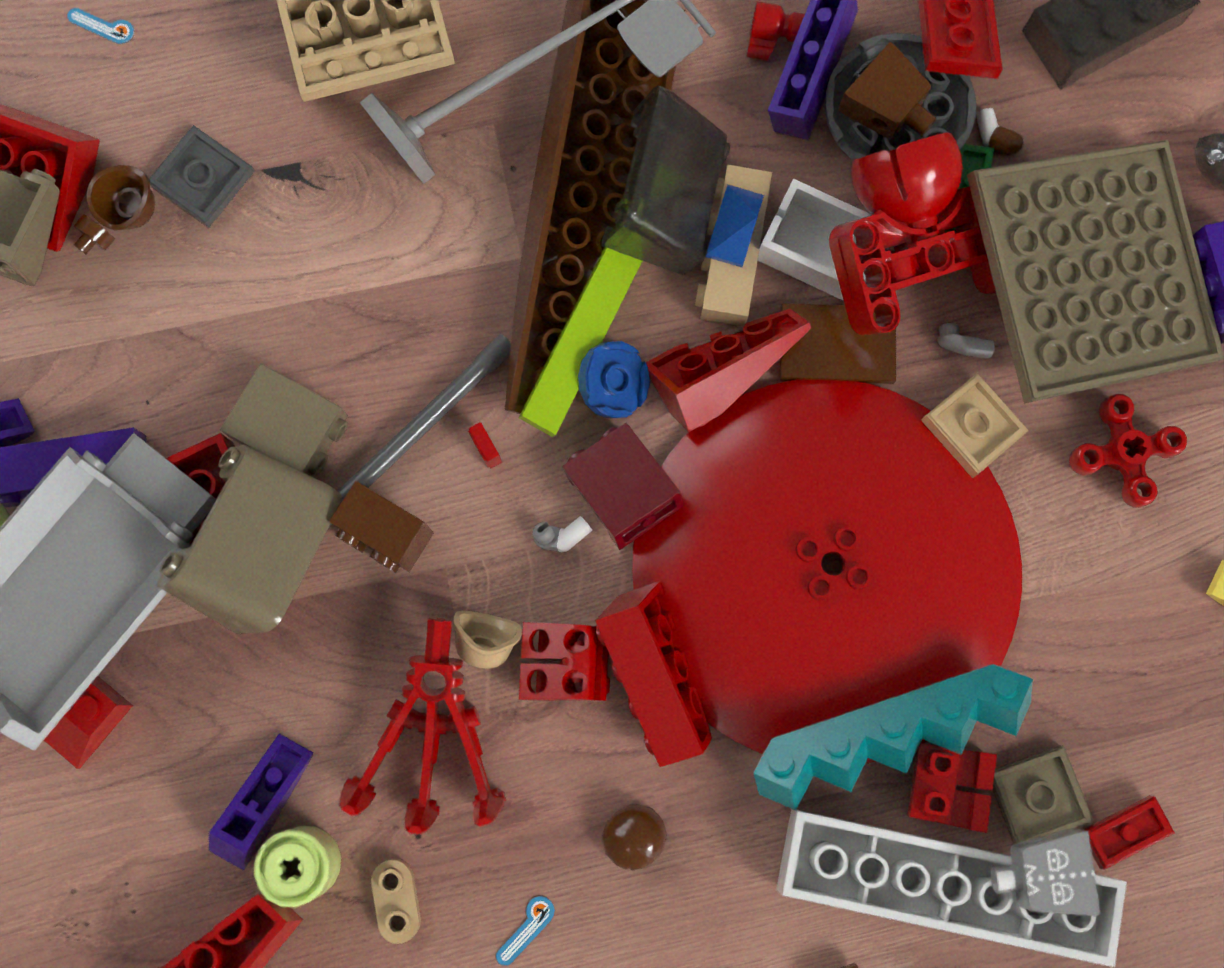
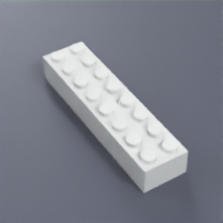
M791 809L776 890L781 895L1115 967L1127 882L1094 873L1100 916L1029 911L1018 905L1016 891L996 893L992 886L991 868L1012 865L1011 855Z

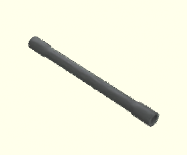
M500 333L488 344L458 377L337 490L342 495L341 502L355 480L369 488L484 377L494 372L510 356L511 342Z

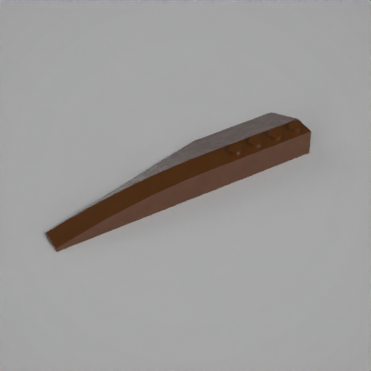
M567 0L561 32L616 0ZM633 0L619 10L627 18L648 0ZM617 11L558 46L527 216L511 336L505 411L521 414L648 161L652 158L657 160L662 148L676 65L663 76L656 77L636 58L626 43V58L622 61V49L613 40V38L620 35L618 24L624 20ZM616 67H618L620 78L628 83V88L616 95L614 81L606 75ZM593 89L597 91V93L600 96V99L595 95ZM627 95L629 96V108L626 104ZM607 104H612L615 113L622 118L630 119V122H623L616 127H610L608 117L598 109Z

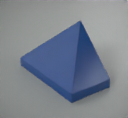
M727 184L706 253L707 258L743 267L763 201V194Z

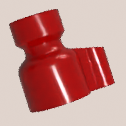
M757 1L746 57L768 61L780 37H785L788 42L794 43L805 14L793 12L788 15L780 5Z

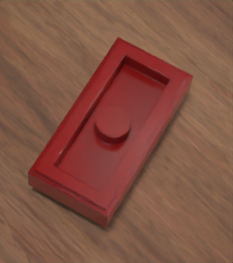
M1152 795L1083 829L1088 831L1091 854L1099 869L1106 870L1175 834L1159 802Z

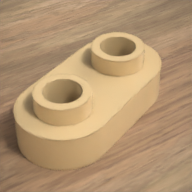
M388 859L379 864L372 874L371 886L379 932L382 937L388 942L402 944L412 939L418 932L421 924V915L414 874L411 867L401 859ZM392 873L397 876L398 886L396 888L386 886L385 877L387 874ZM400 915L404 918V929L397 930L392 926L391 920L393 916Z

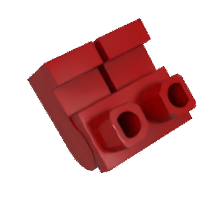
M523 622L521 658L540 661L561 660V664L521 663L519 700L606 701V695L610 693V678L607 676L609 652L607 647L600 643L596 634V626ZM539 631L537 652L533 646V638L536 632ZM537 671L535 692L531 687V678Z
M920 743L916 752L908 817L987 833L992 796L956 790V785L993 791L997 754L963 750L962 755L940 746Z

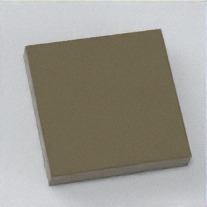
M1059 745L995 768L993 792L1013 844L1066 829H1079L1094 823L1064 745Z

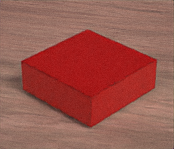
M479 422L470 427L468 431L487 467L491 469L502 463L501 457L482 423Z

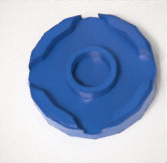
M622 341L604 342L591 348L583 358L578 373L579 391L585 404L595 414L607 419L628 417L633 414L632 412L637 407H641L645 402L650 387L649 370L646 362H642L638 355L639 352L634 346Z

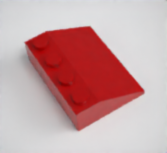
M0 104V170L20 177L22 172L32 173L33 169H38L56 180L55 185L59 188L60 194L47 249L56 252L60 251L94 175L100 139Z

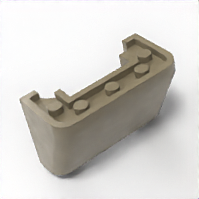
M33 169L32 173L22 172L20 177L0 170V275L33 287L36 285L42 272L60 194L59 188L55 185L56 180L41 170Z
M246 445L230 447L222 455L218 463V467L221 468L220 478L226 481L191 547L184 548L178 553L173 551L164 559L160 567L162 575L156 586L236 634L266 633L275 628L286 613L331 524L329 521L341 503L342 495L330 485Z

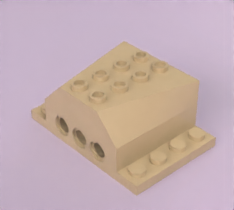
M276 0L303 102L455 64L438 0Z

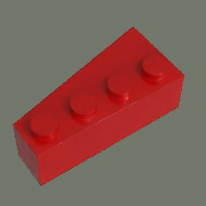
M660 581L618 595L597 617L595 622L597 637L600 643L607 647L613 661L612 669L614 676L618 682L623 683L629 697L628 705L630 712L635 719L639 720L645 733L644 741L646 748L651 755L655 756L659 767L703 755L713 737L696 688L693 686L687 687L686 681L689 676V666L684 652L680 653L674 648L672 630L676 628L671 613L663 615L658 596L664 595Z
M262 893L257 894L215 925L210 932L199 940L193 941L180 951L179 955L159 968H263L303 919L291 907H281L267 900Z

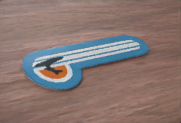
M72 8L67 14L68 20L71 23L118 44L130 41L134 34L132 24L126 20H117L111 24L78 8Z
M539 896L530 900L526 909L528 919L496 954V960L499 964L504 966L510 965L552 920L555 910L553 903L548 898Z

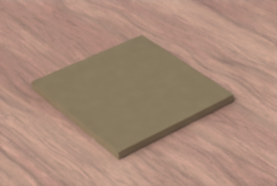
M1168 140L974 170L967 175L1024 404L1224 360Z

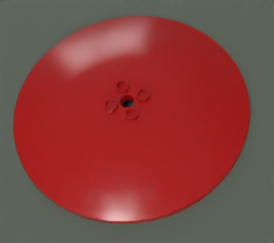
M799 379L772 384L740 396L721 415L711 419L706 425L688 432L662 464L661 468L680 491L684 506L634 540L632 559L633 590L660 581L664 595L658 596L663 615L671 613L676 628L672 630L674 648L680 653L684 652L689 666V676L686 681L687 687L693 686L696 688L707 723L731 740L764 754L772 738L991 664L999 667L1002 665L1013 639L1022 595V559L1013 516L1003 491L990 468L987 466L972 478L921 421L931 410L918 402L892 390L858 381ZM835 554L841 559L843 567L840 574L829 575L822 569L821 561L824 555ZM922 739V741H921V743H923V744L926 743V742H928V741H925V740H923V739ZM868 758L865 764L876 761Z

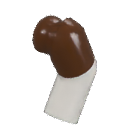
M986 108L976 113L977 123L985 147L994 148V151L1006 155L1018 153L1022 149L1024 144L1022 136L1013 130L998 126L993 108Z

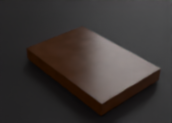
M782 303L780 311L792 309L810 322L811 329L780 358V380H843L875 384H894L896 382V329L887 333L860 335L851 328L845 305ZM873 312V318L876 321V314Z

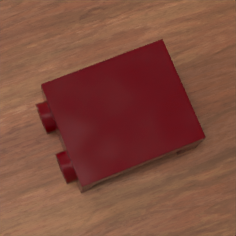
M627 422L619 428L614 427L607 430L598 442L588 449L578 450L562 466L569 482L580 492L607 529L610 538L619 550L684 506L678 488Z

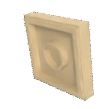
M978 373L921 419L972 478L978 475L1029 431Z

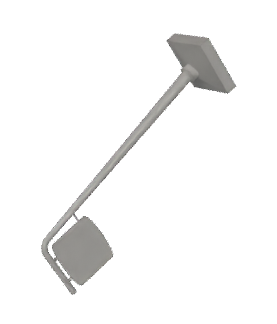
M616 0L415 117L410 115L405 120L402 119L373 93L363 99L360 104L423 184H425L435 176L433 168L419 141V138L425 134V128L615 11L624 19L618 24V31L624 42L636 58L656 77L663 76L703 44L702 36L697 29L701 26L710 37H713L716 31L690 0L680 1L697 20L698 23L696 25L677 4L679 0H648L627 18L619 9L633 0Z

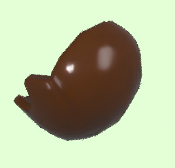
M630 804L618 810L607 820L602 834L605 854L616 866L625 870L641 869L653 863L660 856L664 848L667 832L663 819L653 808L639 804Z

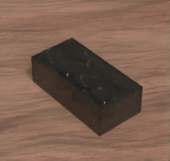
M1050 0L1034 9L1022 32L1059 89L1062 90L1182 25L1200 4V0Z

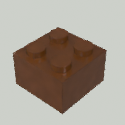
M356 480L329 521L339 529L335 535L336 537L361 553L365 551L366 547L373 550L369 557L394 573H397L400 567L410 573L434 534L424 521Z

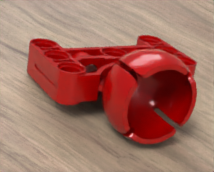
M950 132L900 145L897 149L891 151L883 150L852 161V186L858 200L872 215L834 227L829 236V247L851 328L857 334L887 333L896 329L901 318L896 290L967 267L971 268L973 281L980 292L984 294L996 293L970 186L958 189L963 170L962 157L958 144ZM957 227V228H956V232H955L954 230H953V231H949V232H945V231H944V230H948V229ZM853 234L856 237V245L853 240ZM895 246V251H885L886 248ZM863 273L866 276V284L863 279ZM873 312L876 314V321L873 318Z

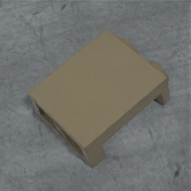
M260 364L220 431L238 443L257 450L312 477L313 474L317 476L326 465L328 460L326 452L332 442H338L344 435L348 426L346 421L348 415L340 406L269 367Z

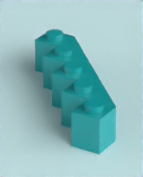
M991 664L772 738L753 773L758 793L796 811L813 776L851 792L868 758L907 773L922 739L962 755L977 721L1017 736L1031 704L1033 679Z

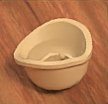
M457 611L453 618V626L456 631L455 645L457 654L464 662L476 668L489 669L502 665L507 660L513 646L519 642L522 636L520 624L490 614Z

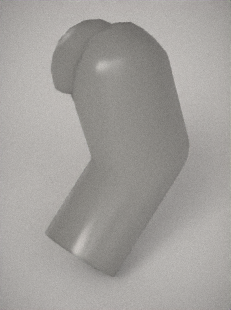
M945 323L939 327L940 336L937 337V341L941 348L970 357L985 359L992 357L995 350V344L992 340L959 335L960 328L955 323Z

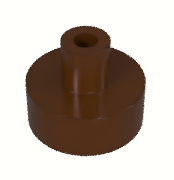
M85 214L74 225L82 233L74 246L86 255L95 244L106 251L115 240L109 232Z

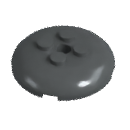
M891 33L867 39L859 43V46L846 57H842L833 70L827 85L825 114L833 138L851 160L883 150L891 151L897 149L900 145L946 132L952 134L959 149H961L974 125L976 98L969 76L925 71L921 36ZM889 42H892L931 85V89L921 106L937 119L923 137L905 124L892 139H888L838 110L844 93Z

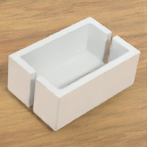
M793 179L778 209L777 215H775L761 243L758 261L843 300L829 247L830 233L839 224L872 214ZM853 234V240L856 245V237ZM863 273V279L866 284V276Z

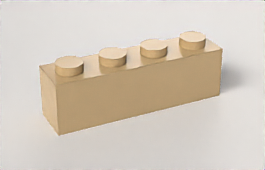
M727 165L725 177H717L713 199L720 201L719 210L727 184L763 194L764 197L743 267L707 258L708 248H705L701 270L708 271L706 285H698L695 306L702 307L700 320L740 327L746 324L772 172ZM711 212L707 235H712L719 212Z

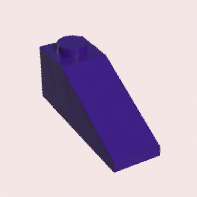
M278 734L210 830L209 851L244 871L269 834L312 759L313 752Z

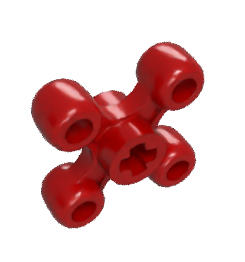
M1113 394L1107 397L1099 407L1101 420L1110 428L1111 437L1109 442L1104 446L1084 443L1076 447L1070 454L1069 465L1075 473L1080 475H1091L1102 466H1110L1112 469L1120 471L1124 478V485L1121 490L1123 501L1128 506L1142 508L1151 504L1158 494L1156 483L1145 472L1146 461L1150 456L1172 458L1181 454L1186 448L1187 436L1181 428L1176 426L1161 428L1152 436H1147L1144 432L1135 430L1132 425V416L1135 411L1133 401L1127 395ZM1114 406L1119 410V414L1115 412ZM1167 439L1170 440L1171 446L1167 443ZM1123 445H1127L1130 448L1128 454L1132 455L1131 457L1125 453L1128 448ZM1084 455L1089 458L1090 464L1084 460ZM1137 487L1141 490L1142 496L1138 494Z

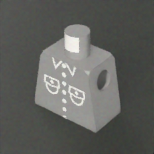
M1075 828L1066 829L1013 844L1010 847L1012 865L991 868V881L994 891L996 893L1016 891L1018 905L1022 908L1037 912L1100 916L1088 831Z

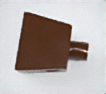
M892 42L885 46L847 89L838 108L842 114L888 139H892L905 124L923 137L937 119L921 106L931 89L930 83Z

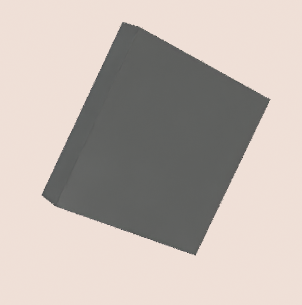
M193 125L149 178L151 188L210 228L255 170L250 164Z

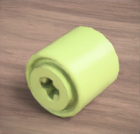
M301 825L273 835L261 846L255 858L254 877L257 887L267 900L281 907H298L309 903L323 895L334 885L340 873L341 854L336 841L331 835L316 826ZM298 858L301 861L298 865L299 871L302 872L301 876L293 875L290 878H286L284 873L287 868L283 864L284 860L292 861Z

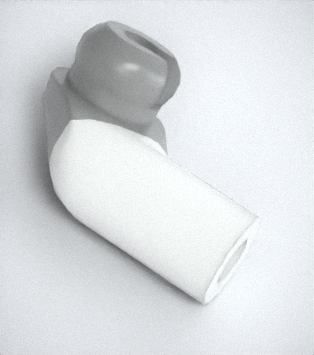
M579 516L565 529L549 526L547 522L538 523L533 528L532 535L536 545L543 550L563 553L569 551L592 531V528Z

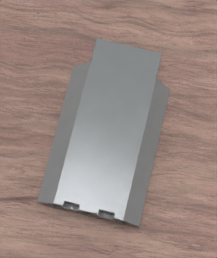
M135 433L129 437L107 464L88 450L81 455L69 447L0 527V733L32 750L39 746L166 595L167 592L156 586L162 575L160 573L161 564L171 552L175 551L178 553L184 548L191 547L192 543L190 541L194 537L193 531L209 514L217 500Z

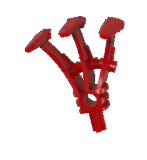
M428 618L425 655H414L409 659V664L413 668L406 672V681L410 684L402 687V696L407 698V701L404 704L396 699L386 717L391 719L378 741L377 746L379 748L362 777L359 778L354 775L352 779L348 778L345 782L339 800V806L343 812L351 816H358L368 808L377 794L373 792L375 786L370 784L387 752L390 753L404 728L411 730L412 727L417 728L419 733H424L421 756L423 764L419 798H412L411 803L407 804L404 817L405 830L408 833L423 834L427 832L440 814V805H437V800L430 799L433 765L437 763L440 734L446 735L447 731H452L454 734L459 733L479 794L474 796L475 801L472 802L474 824L482 827L494 822L502 807H504V801H506L505 792H500L498 787L490 789L481 759L483 752L475 728L481 725L478 711L475 706L465 709L462 703L465 699V691L458 686L463 684L464 675L457 670L463 667V661L457 658H449L452 620ZM431 671L440 673L445 679V686L441 689L428 687L424 681V675ZM418 697L427 702L426 713L412 708ZM445 700L450 710V715L438 714L439 701Z

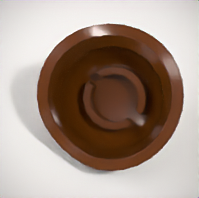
M116 165L103 169L91 179L87 189L86 197L89 211L100 224L111 230L121 231L142 227L150 220L154 213L156 203L150 187V181L147 175L138 168L128 165Z

